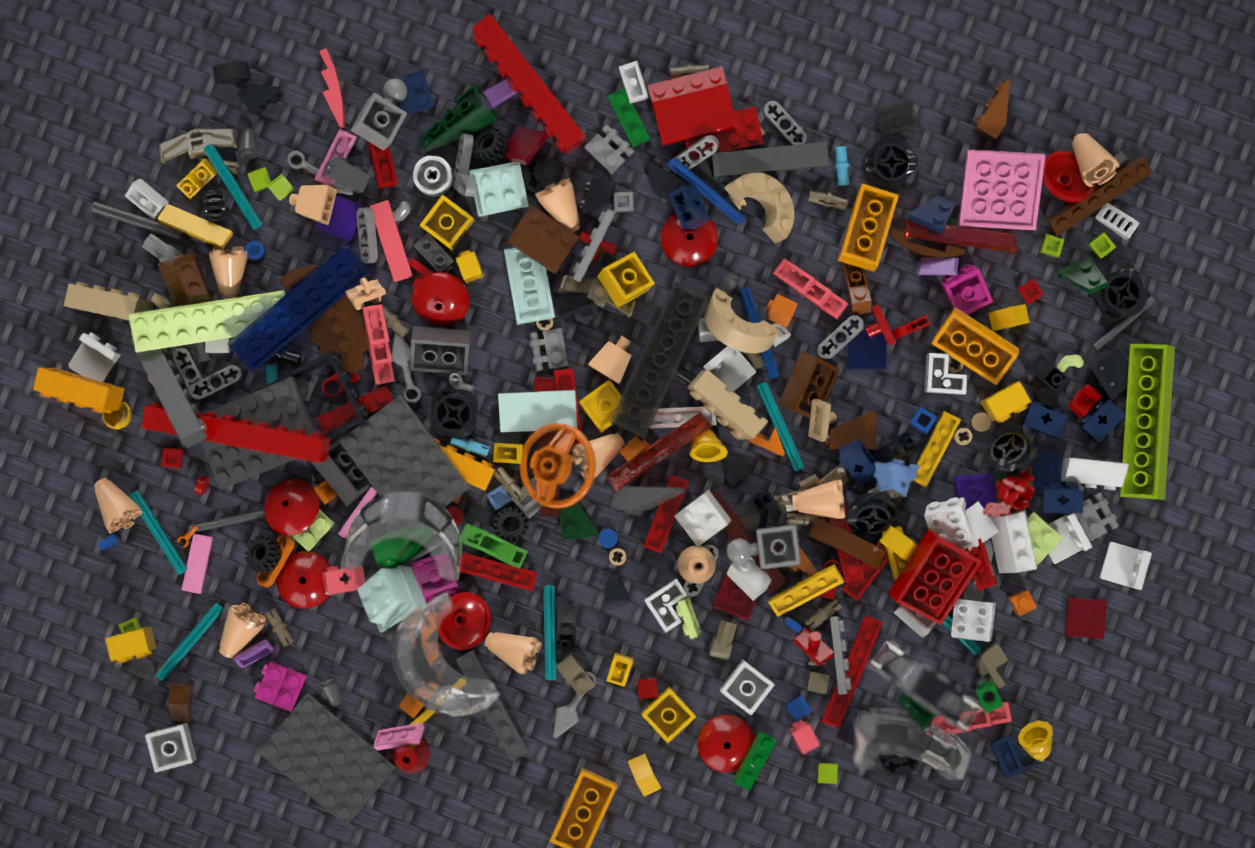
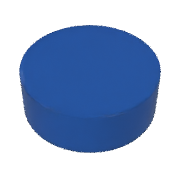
M254 240L247 243L245 251L248 252L250 259L259 260L265 254V247L259 241Z
M604 529L600 532L599 543L603 547L611 548L617 543L618 536L614 530Z
M786 617L783 622L798 633L803 628L802 625L790 617Z

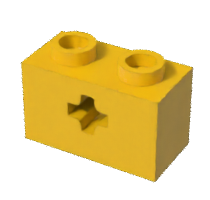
M468 250L459 254L460 257L456 258L466 283L484 277L475 252Z

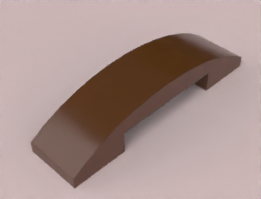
M891 229L888 234L898 245L920 256L955 258L965 254L964 249L946 245L943 251L908 242L910 234Z
M817 518L808 536L847 553L875 569H878L885 554V551Z

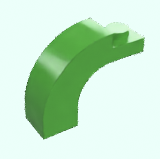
M466 523L458 540L517 568L521 567L528 553L527 550Z

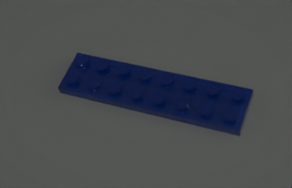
M347 244L344 245L228 342V346L254 372L344 297L347 290L357 286L361 278H366L371 273Z

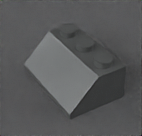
M413 326L410 371L467 375L471 331Z
M344 435L329 446L328 460L326 462L318 463L311 461V463L345 505L348 506L366 493L372 485L339 442L347 436Z

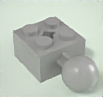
M390 79L384 84L383 95L385 98L373 93L367 99L351 128L352 132L383 151L392 143L407 114L394 105L395 103L402 102L407 96V86L400 79Z
M795 525L756 529L757 543L749 544L743 539H735L727 547L728 558L737 564L746 562L753 555H759L761 569L800 564ZM778 541L779 544H783V548H780L779 552L773 549V546Z

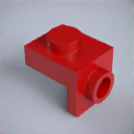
M1087 384L1077 392L1067 406L1080 418H1083L1102 396L1095 388Z

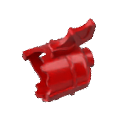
M1030 465L1022 472L1017 473L1019 475L1018 478L1010 475L1005 479L997 481L995 490L998 491L997 498L1002 503H988L983 510V515H991L994 518L1001 514L1009 516L1011 508L1019 512L1023 511L1025 507L1028 508L1030 505L1029 500L1033 497L1032 492L1035 491L1032 485L1029 484L1030 481L1034 480V476L1030 474Z

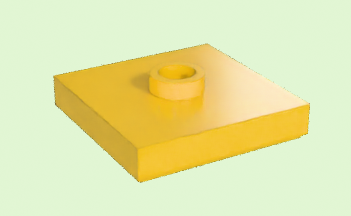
M610 379L578 402L600 433L632 411Z

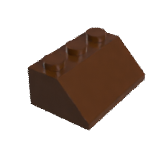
M531 205L507 243L556 274L575 248L579 236Z
M195 252L158 263L175 307L214 301Z
M801 352L778 405L810 419L812 400L819 399L826 402L840 369L818 357Z

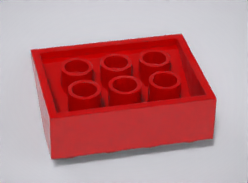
M722 66L648 85L649 97L663 146L737 127Z
M928 529L888 594L895 602L942 625L982 563V560L944 536Z

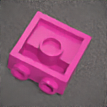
M966 265L961 268V272L957 276L947 275L944 277V281L941 282V286L953 309L956 307L967 315L993 302L981 272L975 265Z
M448 551L411 563L414 575L427 603H430L442 594L449 598L456 594L457 591H460Z
M271 661L269 665L265 664L261 674L264 677L262 682L258 681L254 688V692L257 693L255 698L292 712L307 675Z

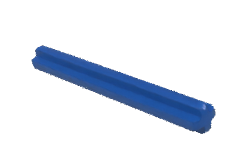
M672 158L669 161L668 168L689 185L696 186L700 194L733 221L740 225L745 220L746 216L676 158Z
M750 288L741 289L740 295L749 321L751 323H760L761 320ZM769 348L761 352V356L766 364L765 367L769 378L774 379L779 376V372Z

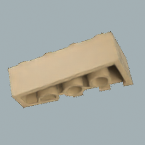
M77 282L76 285L68 284L64 306L130 321L129 314L152 311L154 303L140 299L139 294L128 292L126 296L122 295L123 291L111 289L110 292H107L105 287L94 285L93 288H88V284Z
M708 369L702 370L687 387L691 391L690 395L696 400L703 402V407L709 413H714L718 417L717 421L721 425L727 426L731 430L730 433L738 440L754 439L768 422L764 417L759 419L755 416V410L751 406L748 407L745 404H741L740 397L732 391L727 392V386Z

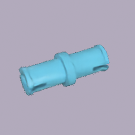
M847 146L834 147L838 186L850 185L848 172L850 163L847 161Z
M452 437L450 446L466 450V453L472 452L485 458L490 449V446L475 442L472 438L469 440L463 437Z

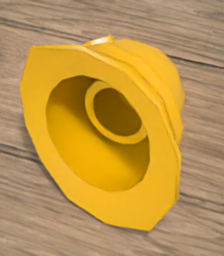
M699 426L692 436V450L689 453L693 459L702 462H715L726 457L728 454L726 447L721 444V440L717 438L712 430L704 426Z
M1044 721L1032 722L1020 731L1018 736L1019 744L1023 746V749L1031 757L1043 762L1052 750L1053 727Z

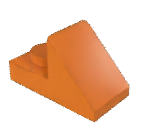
M776 428L773 429L768 441L765 440L766 436L758 433L754 439L747 440L775 454L784 456L785 452Z

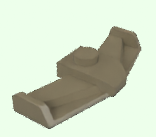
M199 128L190 130V132L159 144L160 160L164 164L166 163L165 161L189 152L191 159L207 156L204 147L209 144H213L215 147L237 148L234 129Z
M563 276L559 292L587 294L586 301L604 307L607 302L617 308L598 277L594 279L583 277L578 282L573 279L574 276ZM632 300L617 309L630 318L636 301Z
M839 464L838 467L820 481L814 474L798 482L801 490L779 496L775 495L773 498L780 513L784 514L796 511L793 510L792 495H797L798 492L834 480H842V485H845L850 479L845 467L843 468Z

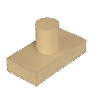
M819 399L812 400L809 437L821 442L826 441L829 424L835 423L837 420L836 414L830 412L831 404Z

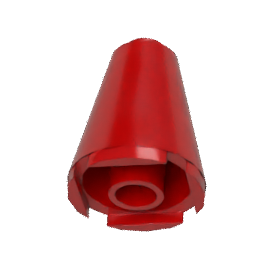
M421 738L418 744L393 748L392 759L395 766L405 773H417L423 770L430 760L429 745Z

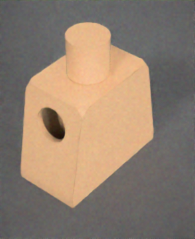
M329 185L301 186L299 195H290L289 203L296 206V213L329 225L337 190Z
M623 336L620 337L616 345L608 341L588 365L617 384H620L631 359V355L626 352L631 341Z

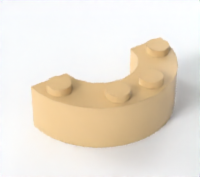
M749 173L724 187L736 202L745 197H751L762 204L766 212V224L762 230L774 243L787 238L794 223V207L789 193L778 180L763 173Z
M717 288L704 311L705 323L710 332L725 345L741 352L761 353L771 348L780 331L766 321L751 323L739 318L731 308L733 298Z

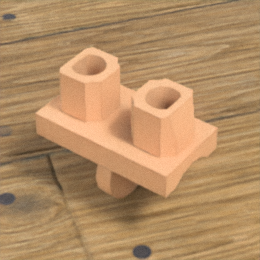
M365 278L360 279V285L346 291V296L356 310L362 309L365 306V302L369 300L374 304L381 302L382 296L386 294L385 289L381 287L377 279L368 282Z

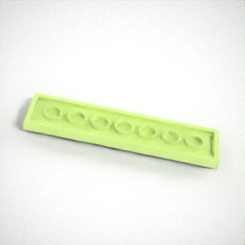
M284 290L129 314L136 352L290 328Z

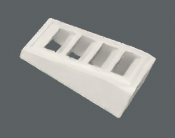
M1109 203L1105 204L1095 217V219L1125 240L1131 237L1140 224ZM1109 209L1111 213L1106 219H1104L1103 216ZM1116 214L1117 218L1111 223L1110 220ZM1122 218L1124 221L1121 226H1116ZM1129 223L1130 227L1127 231H1124L1123 229Z

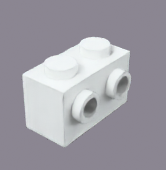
M751 557L741 564L732 563L727 572V575L753 601L768 588L772 581L769 575L761 570Z

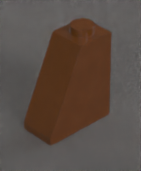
M870 411L828 430L825 445H828V449H839L860 439L868 450H876L877 411Z

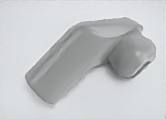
M401 202L398 209L392 212L395 221H403L410 213L411 209L408 202Z
M458 373L450 374L449 382L454 389L468 390L473 394L474 385L465 384Z

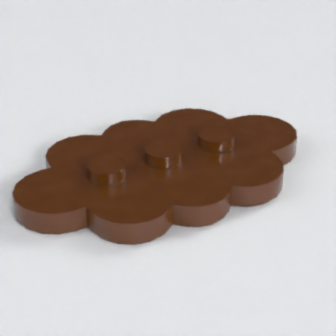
M321 284L314 288L311 296L314 305L310 306L304 315L305 323L312 328L311 341L320 347V356L329 351H336L343 359L342 364L345 370H348L350 374L358 373L362 370L365 363L362 353L368 350L366 332L364 330V317L356 311L346 293L337 295L333 287Z

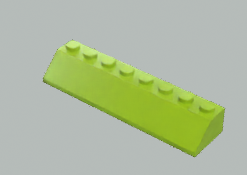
M1130 344L1122 463L1128 464V469L1121 487L1120 497L1165 500L1174 346Z

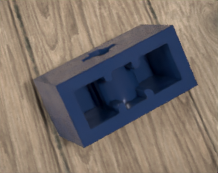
M682 185L669 194L683 229H698L710 221L696 186Z
M1110 399L1100 400L1094 406L1095 411L1091 415L1088 413L1080 421L1082 424L1079 428L1094 443H1100L1126 416ZM1103 416L1104 418L1102 419V421H1103L1104 423H1099V424H1098V423H1097V422L1099 421V418H1098V417Z
M1038 401L1028 403V408H1026L1020 425L1054 438H1060L1068 416L1063 415L1064 411L1057 408L1047 409L1045 408L1046 404ZM1046 415V418L1049 419V421L1043 423V419H1041V416Z
M860 439L839 448V462L843 468L846 467L852 480H856L859 485H862L876 478L874 474L876 472L875 463L877 462Z
M1050 483L1048 486H1044V513H1083L1084 487H1079V484L1060 486L1057 483ZM1062 494H1065L1066 501H1062Z

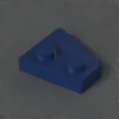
M420 70L405 75L404 83L407 86V96L400 102V109L407 113L406 116L434 108L435 105L424 71Z
M938 195L910 212L908 219L942 234L956 203Z
M1008 735L990 743L1005 779L1040 764L1038 760L1031 757L1022 746H1019Z

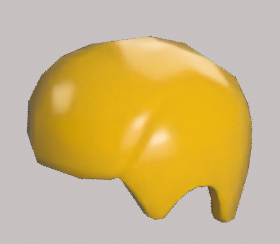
M121 402L119 411L112 410L111 413L103 412L102 414L104 423L111 429L126 427L132 418L131 409L126 402Z

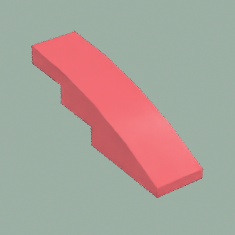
M325 48L319 51L328 68L321 72L329 87L323 94L340 128L344 129L345 106L342 88L330 53Z
M389 201L371 205L370 208L374 212L375 224L394 282L413 277Z
M785 258L773 273L837 320L849 306L846 301L832 293L830 289Z
M382 304L363 307L365 332L375 386L392 383L395 379L388 344L390 341Z
M1003 702V707L987 713L984 712L982 706L980 711L973 710L971 720L972 709L962 710L961 720L968 725L969 723L970 725L967 730L945 715L935 716L931 725L932 727H938L948 734H955L989 727L994 724L1012 722L1009 702ZM957 711V712H952V713L955 714V715H958V714H959V711Z

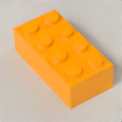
M865 184L860 186L838 261L872 272L876 270L899 195Z
M954 307L935 334L931 343L995 385L998 384L1019 353L1018 347Z
M38 367L33 390L39 391L40 396L56 397L58 401L65 403L73 402L75 406L92 408V411L99 413H111L112 410L119 411L125 388L57 368Z
M582 768L551 835L550 842L563 848H590L615 793L617 783Z

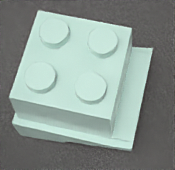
M511 162L468 170V175L474 178L477 183L473 199L478 217L529 207L520 163Z
M398 565L395 569L381 568L357 589L370 622L377 624L379 632L387 630L414 611L424 609L425 607H421L426 605L414 572L408 566Z

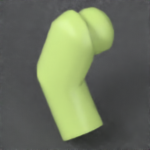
M1067 355L1063 357L1056 367L1064 373L1068 366L1082 367L1084 361L1079 355Z

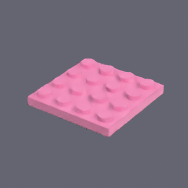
M967 150L959 226L1036 230L1045 155Z

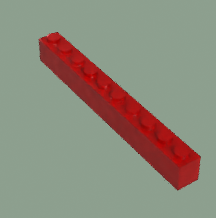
M152 402V405L144 406L143 429L178 435L161 402ZM205 412V414L200 413L197 415L198 419H202L207 427L204 431L208 437L203 439L204 441L318 463L328 460L330 438L324 437L323 433L313 432L311 435L306 434V430L303 429L291 431L286 426L277 425L276 428L270 427V423L266 422L254 424L250 419H240L238 421L234 420V416L229 415L217 417V413Z

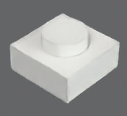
M778 323L772 325L780 331L773 342V345L776 347L787 340L791 334L784 326Z

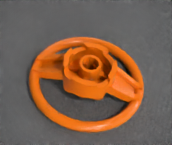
M562 423L549 424L536 430L526 441L523 447L522 464H519L520 477L524 488L535 501L550 508H565L581 500L589 491L596 471L595 454L585 435L578 429ZM552 431H559L548 446L537 450L531 458L530 468L533 469V474L535 475V490L527 472L529 452L533 444L541 436ZM576 437L584 447L588 459V472L585 482L572 497L559 501L553 500L557 484L565 483L571 473L573 458L568 454Z

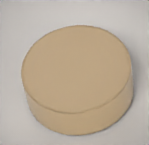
M157 293L151 298V301L160 309L169 308L171 305L164 297Z
M977 413L972 417L971 425L974 430L984 432L990 428L991 418L986 413Z

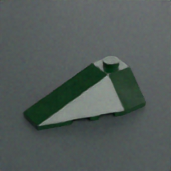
M476 84L463 92L456 99L458 103L451 110L448 108L444 112L446 114L440 122H435L420 138L425 152L460 139L461 134L471 135L481 131L497 119L493 107Z

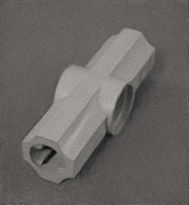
M153 234L146 238L142 246L145 250L156 256L160 262L183 256V253L170 244L167 245Z

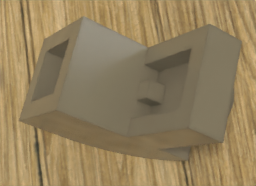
M997 643L991 644L979 654L976 667L980 676L983 677L988 674L987 680L989 682L994 681L996 687L1000 689L1005 686V683L995 668L1008 661Z
M572 653L556 665L562 676L580 697L595 686V683Z

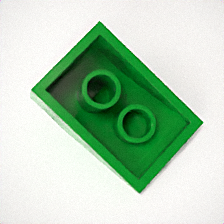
M416 522L369 541L376 562L381 568L395 569L398 565L403 566L432 536V531L427 525Z

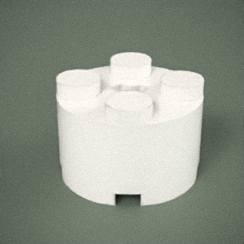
M425 156L416 163L413 180L422 193L436 197L443 195L450 189L453 183V173L443 158ZM430 173L436 174L437 178L435 180L430 179Z

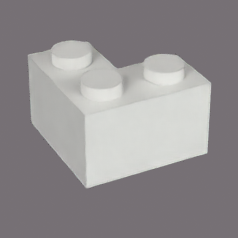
M929 353L926 358L924 392L964 395L966 394L967 375L948 374L949 354Z
M677 578L644 599L665 633L682 622L672 607L673 604L687 596Z

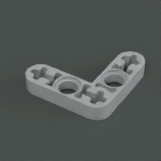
M461 134L453 175V188L463 196L474 197L477 183L474 178L468 175L473 136Z
M179 348L173 353V360L190 395L195 399H205L239 382L243 377L241 368L231 365L203 379L189 350ZM179 353L187 354L185 361L188 364L191 362L192 365L185 366L182 369L181 366L185 364L182 360H178V357H180ZM190 368L196 372V376L193 379L186 377V371ZM231 369L238 371V374H236L237 378L230 377L226 379L229 382L226 384L225 378L221 374L224 373V376H228L231 374ZM214 377L221 379L222 383L218 388H214L211 384ZM207 381V385L211 389V392H209L208 389H205L202 391L201 396L199 394H195V391H197L196 387H205L206 384H204V382Z

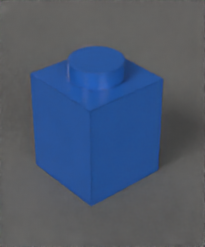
M918 407L908 424L923 434H927L937 417L924 408Z

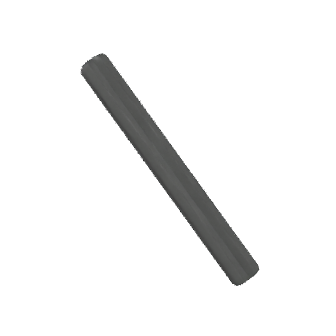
M93 202L91 211L178 240H181L183 237V232L160 222L98 202Z

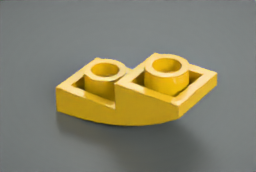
M204 158L176 186L191 199L218 172Z

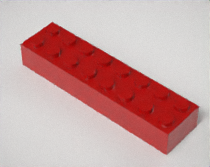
M489 14L473 26L472 37L479 48L482 46L485 48L486 57L491 63L495 61L497 71L503 78L505 76L508 78V85L514 93L517 91L520 93L521 102L526 108L530 106L532 116L538 123L542 122L544 124L543 130L549 138L552 136L555 138L554 142L561 153L565 151L569 155L586 141L583 132L492 15Z

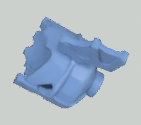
M893 459V462L875 463L876 472L874 477L878 479V490L883 492V490L894 489L895 492H900L901 496L906 497L911 481L917 478L916 474L920 465L910 464L907 467L904 465L905 461Z

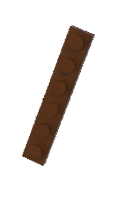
M1143 156L1139 157L1118 171L1109 181L1097 185L1093 193L1086 200L1072 202L1049 217L1047 221L1053 234L1059 236L1152 174L1146 158Z

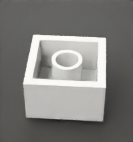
M709 490L675 515V518L697 547L732 521Z
M742 660L720 688V692L752 715L775 684L745 660Z
M188 723L153 731L145 735L155 773L193 763L197 760Z

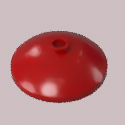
M1058 151L1050 154L1045 159L1043 182L1053 195L1064 201L1081 202L1093 193L1095 183L1092 184L1093 186H1088L1084 183L1075 154Z
M675 213L666 221L661 232V245L664 253L672 262L684 267H695L708 261L714 254L718 244L717 229L711 219L698 229H683ZM692 234L694 238L687 240L686 235Z
M436 272L428 274L418 281L412 294V303L418 316L425 322L434 326L446 327L454 325L464 318L469 308L470 297L466 286L457 277L448 273ZM436 303H440L442 307H438Z
M296 478L283 480L276 484L266 497L264 504L266 521L273 530L283 535L292 536L303 533L313 525L318 516L320 507L319 497L314 488L306 481ZM289 501V505L285 507V503Z
M300 551L291 554L276 578L279 594L288 604L297 608L307 609L320 605L329 596L325 595L322 572H327L326 568L331 567L324 557L315 552ZM301 577L306 578L305 584L300 582Z
M460 592L449 597L442 604L437 616L439 636L445 644L458 650L471 649L481 643L486 637L491 623L490 610L486 602L480 596L470 592ZM460 616V620L457 622L456 618Z
M719 715L710 719L702 727L698 737V750L701 758L710 768L724 773L735 772L740 768L755 737L750 726L741 718L734 715ZM729 742L731 744L730 748H724V743Z

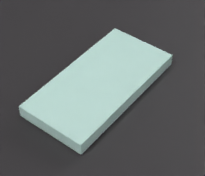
M515 247L504 249L517 325L555 318L546 268Z
M575 390L498 394L501 432L536 431L543 426L554 423L567 424L576 429L578 428Z

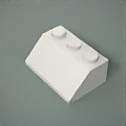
M1063 458L1061 481H1065L1067 486L1068 484L1085 483L1087 488H1097V485H1104L1106 490H1116V487H1122L1128 464Z
M1026 510L1010 512L1009 516L1006 514L998 515L996 518L989 516L999 531L991 537L999 573H1018L1037 569L1038 565Z

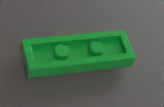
M623 88L608 95L607 97L632 148L649 141L650 138L633 104L629 101L626 89Z
M759 731L732 782L750 791L777 740Z

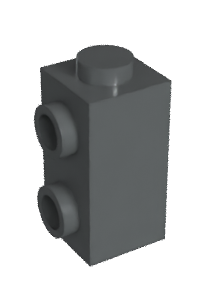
M340 156L339 158H331V160L327 161L323 176L355 193H363L370 178V175L365 173L366 170L357 165L354 167L349 164V160Z
M428 233L414 245L437 272L449 273L453 270L455 262Z

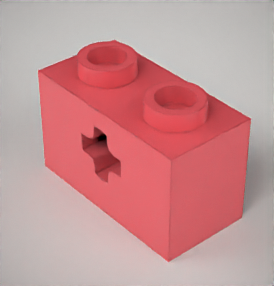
M356 562L345 564L346 568L338 569V566L326 568L327 572H322L325 595L357 590L365 583L363 565L357 566ZM344 575L348 576V579L345 580L344 584V581H340L339 577Z
M801 719L792 724L793 727L790 728V731L802 754L820 746L807 720L803 722Z

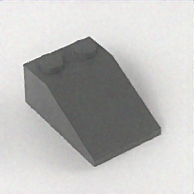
M617 487V510H623V514H642V510H650L684 493L685 488Z

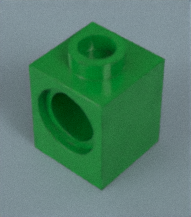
M984 681L978 684L979 687L976 688V693L985 713L1003 707V702L994 681ZM991 691L994 693V697L989 700L983 697L984 693Z

